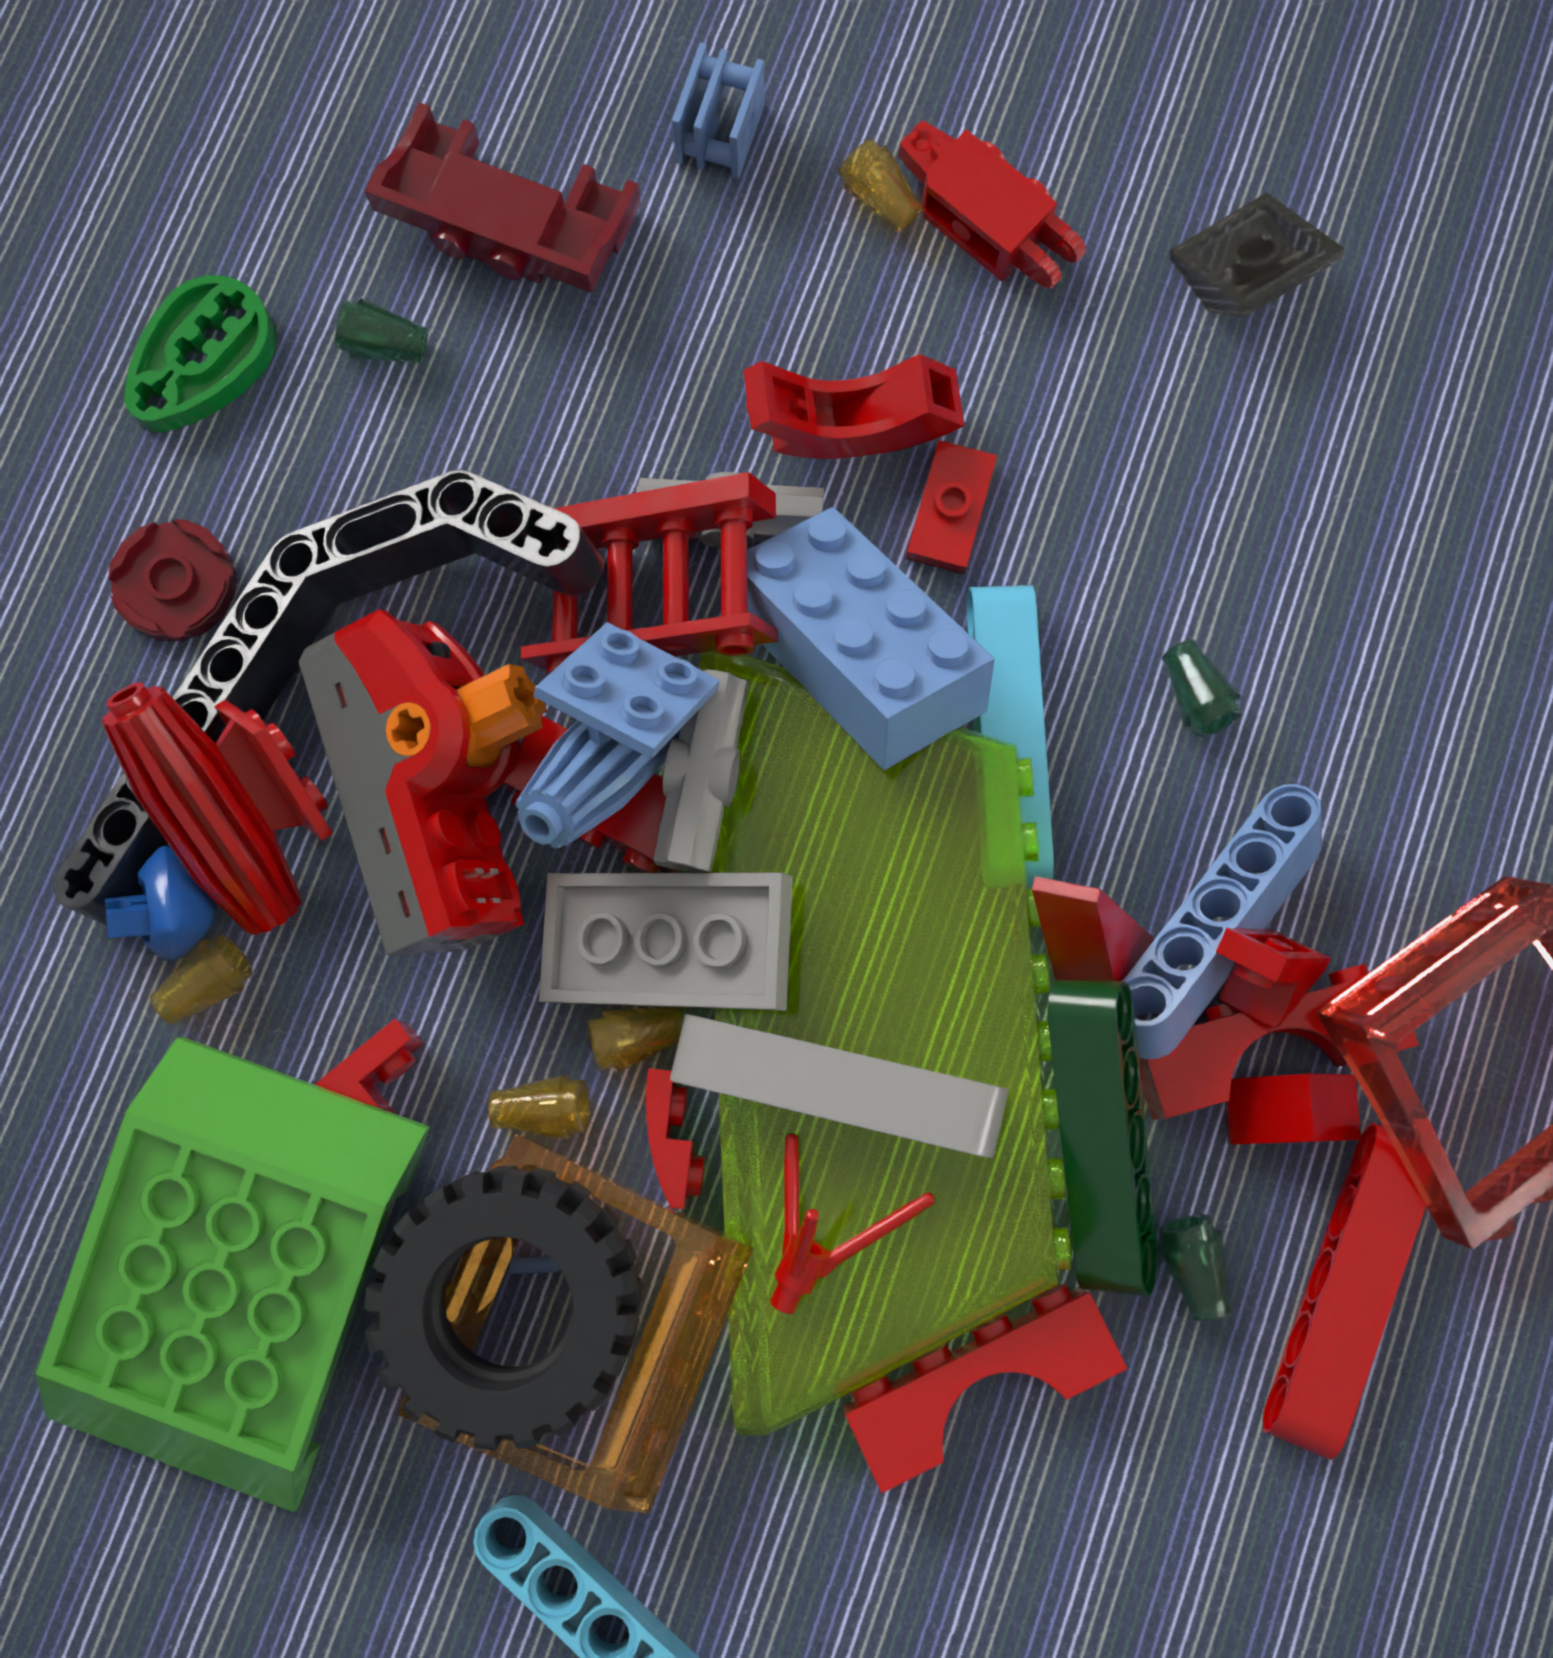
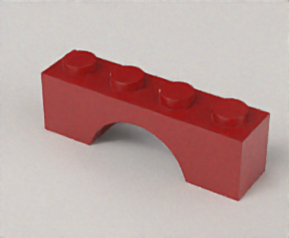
M1364 963L1328 974L1331 987L1310 993L1307 992L1283 1023L1276 1028H1271L1225 1003L1205 1009L1208 1022L1192 1026L1171 1053L1158 1059H1143L1139 1057L1141 1086L1152 1120L1167 1119L1229 1101L1231 1079L1239 1058L1254 1041L1267 1033H1286L1303 1038L1319 1048L1335 1067L1357 1064L1419 1046L1393 969L1370 975L1367 964Z
M1067 1284L1053 1287L1030 1301L1034 1308L1033 1311L1013 1321H1010L1007 1313H1004L974 1327L971 1330L974 1341L952 1352L947 1343L935 1346L911 1360L914 1371L890 1382L887 1374L884 1373L853 1388L850 1393L854 1401L843 1406L844 1413L881 1493L944 1462L943 1432L949 1411L957 1398L978 1380L997 1373H1023L1046 1382L1068 1400L1127 1370L1128 1368L1090 1292L1080 1288L1070 1292Z

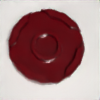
M170 519L172 522H165L159 525L153 522L139 527L120 544L109 567L108 579L112 582L111 591L113 594L111 599L116 611L136 631L158 641H185L206 633L225 616L235 597L236 571L230 553L207 528L182 519Z

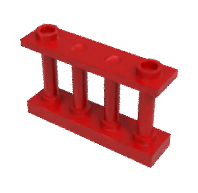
M739 473L553 508L573 518L597 549H607L608 623L633 633L637 638L674 657L711 651L726 656H743L753 653L754 645L778 642V629L751 612H747V530L753 527V522L776 518V493L751 473ZM717 528L721 530V616L689 621V540L695 537V532ZM660 538L663 540V625L633 630V550L639 547V542ZM553 590L552 642L521 646V659L545 669L546 676L591 637L578 638V595L570 596Z

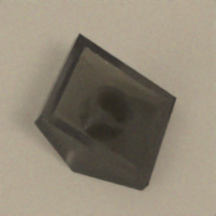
M1269 193L1263 194L1170 250V260L1208 312L1240 318L1249 316L1344 258V247Z

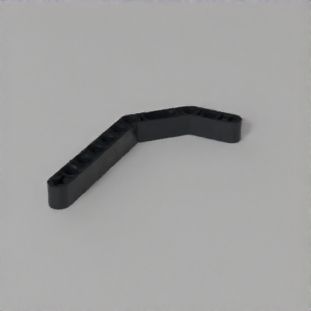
M450 471L301 528L280 538L271 548L173 696V699L216 743L226 728V724L214 706L225 699L244 713L253 709L263 720L298 667L304 649L313 644L336 607L341 603L472 554L482 556L561 594L575 596L586 593L600 581L604 571V560L600 551L578 523L569 515L469 471ZM124 772L59 868L53 889L56 900L62 906L106 926L105 898L143 895L142 885H139L138 872L158 848L163 846L170 847L134 796Z

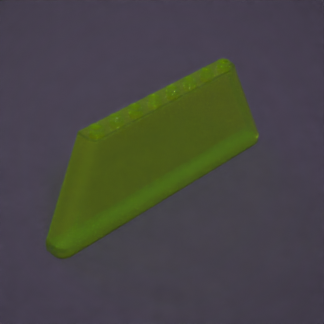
M711 651L702 653L700 670L705 671L709 669L727 672L735 677L747 680L749 685L748 699L742 719L743 724L736 748L740 750L738 781L730 807L725 806L712 873H784L793 876L786 1011L715 1009V1021L1009 1089L994 1158L965 1153L719 1093L733 1418L739 1436H767L1060 1283L1059 1270L1072 1269L1069 1228H1056L1054 1199H1066V1184L1063 1157H1050L1048 1130H1060L1056 1090L1055 1088L1045 1089L1043 1062L1052 1061L1048 1021H1040L1038 994L1050 993L1047 953L1035 954L1033 928L1041 927L1032 888L1029 887L1028 862L1040 860L1037 824L1036 822H1024L1023 797L1034 796L1031 757L1019 758L1017 745L959 727L890 768L883 770L784 667L748 655L726 656ZM794 1133L798 1136L800 1228L806 1211L816 1209L820 1217L814 1241L821 1244L827 1250L835 1249L924 1193L930 1192L934 1195L935 1203L842 1262L825 1278H818L812 1293L802 1295L793 1314L782 1313L770 1304V1298L778 1284L774 1273L782 1259L784 1237L785 1136L787 1134Z

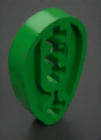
M207 275L184 282L165 298L141 334L127 372L124 402L127 410L144 429L153 433H165L194 424L221 410L243 394L264 373L274 355L276 331L273 320L258 295L249 286L234 278L221 275ZM231 306L237 310L243 308L246 313L241 319H237L234 316L226 318L224 312ZM209 327H212L218 331L223 329L226 336L220 342L213 338L207 340L204 332ZM193 350L198 354H201L203 351L207 357L204 362L198 364L192 360L188 362L185 356ZM152 394L158 398L164 397L167 401L166 405L160 410L155 406L149 407L146 400Z

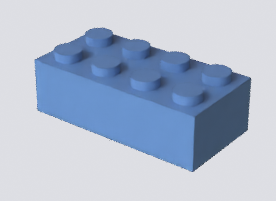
M834 507L747 550V612H751L778 629V642L762 645L883 770L890 768L987 712L995 658Z

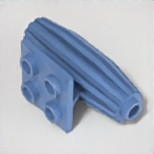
M606 622L535 687V698L577 719V721L554 742L516 801V807L519 808L517 817L525 834L537 843L543 845L550 844L552 848H560L563 845L567 846L622 809L664 765L672 740L674 738L679 739L681 728L718 690L720 680L694 667L689 661L683 658L678 659L637 638L633 633Z

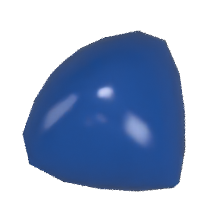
M163 846L154 852L138 872L139 885H142L143 895L105 898L108 938L142 936V940L154 954L164 961L175 962L186 957L201 943L213 926L218 904L191 878L170 847Z

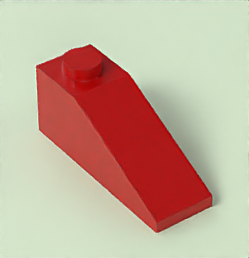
M1035 876L1031 890L1055 981H1123L1155 938L1101 889Z

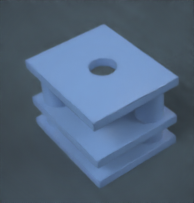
M699 43L672 118L677 163L683 164L686 155L696 158L698 169L704 170L707 161L731 168L732 178L739 180L765 106L764 60L757 59L754 68L730 62L728 50L722 48L718 58L708 56L707 44ZM725 85L745 90L729 137L730 144L715 140L719 129L718 103Z

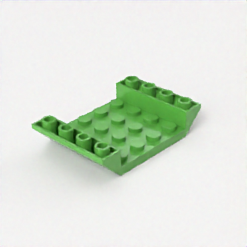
M182 1036L176 1038L126 1110L36 1372L46 1418L295 1513L300 1506L321 1445L311 1441L392 1203L409 1190L430 1126Z

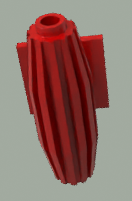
M139 682L131 684L112 695L106 702L109 711H107L108 714L106 716H103L101 724L134 796L191 878L247 934L258 935L261 932L267 933L272 931L274 927L281 926L287 922V919L291 915L294 916L298 911L297 907L302 904V898L274 830L304 826L322 841L332 835L333 832L321 815L323 811L329 808L323 795L307 776L300 779L287 762L295 756V752L284 734L274 723L266 726L253 709L244 713L224 699L214 706L226 724V728L215 743L161 686L159 688L152 686L147 689L143 683Z

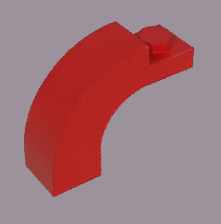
M921 354L915 355L882 372L849 380L828 381L811 379L764 361H760L743 370L747 395L746 408L750 417L751 429L772 436L774 452L812 459H843L883 454L932 441L965 426L956 369Z

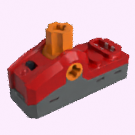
M380 609L305 648L299 660L300 668L386 955L465 951L525 925L520 911L518 887L510 868L504 861L500 848V830L496 821L490 815L485 800L488 795L502 786L513 768L519 743L518 739L543 728L541 717L543 713L547 712L543 701L534 697L536 685L530 681L524 668L507 664L484 675L481 668L465 648L438 623L428 621L418 625L397 620L389 612Z

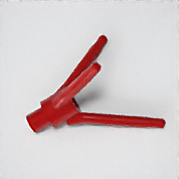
M794 1133L787 1134L785 1136L784 1237L782 1259L774 1273L778 1284L770 1298V1304L782 1313L793 1314L802 1295L812 1293L818 1278H825L842 1262L935 1203L934 1195L930 1192L924 1193L835 1249L827 1250L821 1244L814 1241L820 1217L816 1209L806 1211L800 1228L798 1136Z

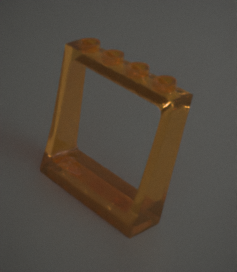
M515 1133L505 1158L497 1160L490 1167L489 1171L497 1166L517 1165L518 1170L532 1171L539 1167L557 1172V1178L569 1184L577 1181L591 1191L590 1195L668 1234L675 1241L676 1249L591 1463L588 1465L540 1444L517 1449L514 1445V1440H502L496 1451L475 1450L607 1509L650 1513L754 1248L670 1208L541 1142ZM495 1238L471 1247L462 1254L463 1258L452 1283L445 1285L444 1302L449 1323L458 1339L471 1352L519 1239ZM405 1394L397 1414L415 1422L401 1409L409 1399ZM425 1413L415 1422L433 1431H436L439 1422ZM460 1433L456 1441L474 1449L475 1437Z

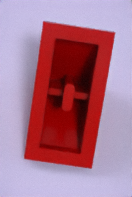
M1309 1073L1231 1079L1230 1100L1225 1102L1228 1145L1361 1140L1355 1074Z

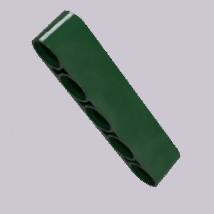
M1056 980L1051 987L1048 998V1027L1077 1282L1080 1289L1150 1297L1156 1284L1158 1250L1132 992L1126 981Z

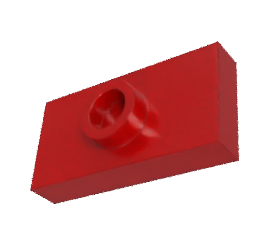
M938 440L905 559L965 574L998 455Z

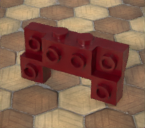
M419 102L400 141L392 153L377 165L365 189V194L372 210L426 230L433 245L445 255L455 259H464L467 256L486 263L494 272L504 278L519 280L520 277L540 284L545 275L593 293L611 251L619 253L641 205L638 183L627 180L622 192L597 183L594 168L583 164L564 204L562 193L558 190L472 159L480 144L474 123L463 119L458 130L436 123L430 106Z

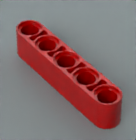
M1376 1123L1369 1124L1363 1131L1361 1140H1358L1265 1404L1262 1418L1264 1433L1327 1460H1333L1342 1450L1351 1429L1438 1174L1440 1152L1437 1148Z

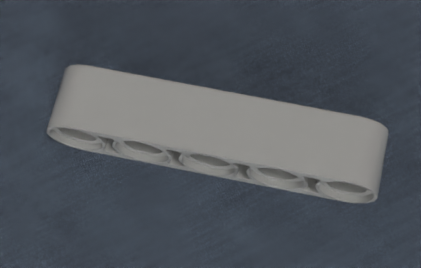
M685 1014L670 1076V1081L988 1158H994L1009 1091V1089L688 1014Z

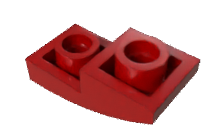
M648 1068L646 1120L653 1164L670 1208L685 1209L688 1206L689 1195L701 1196L705 1169V1157L694 1155L695 1142L670 1139L671 1126L683 1127L688 1087L677 1086V1082L670 1081L672 1071Z

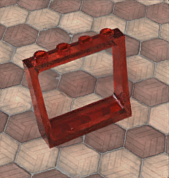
M1503 876L1317 1011L1321 1023L1347 1062L1376 1112L1442 1237L1471 1250H1474L1485 1240H1499L1510 1235L1516 1228L1514 1217L1532 1202L1539 1203L1553 1199V1124L1471 1189L1464 1192L1399 1060L1397 1047L1403 1038L1531 943L1535 945L1553 970V884Z

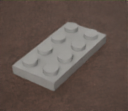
M547 873L539 1002L786 1011L793 876L784 873Z

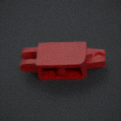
M924 120L917 124L911 133L901 141L898 157L924 185L922 197L923 217L1001 282L1018 268L1030 279L1040 284L1042 288L1052 289L1062 278V272L1059 270L1060 267L1057 266L1056 262L1038 247L1041 242L1055 254H1059L1061 259L1063 258L1071 264L1073 262L1076 263L1087 252L1085 250L1087 247L1084 245L1085 242L1081 239V236L1055 215L1057 202L1051 198L1046 187L1034 178H1026L1006 162L1003 153L994 144L988 141L982 142L967 129L957 139H954Z

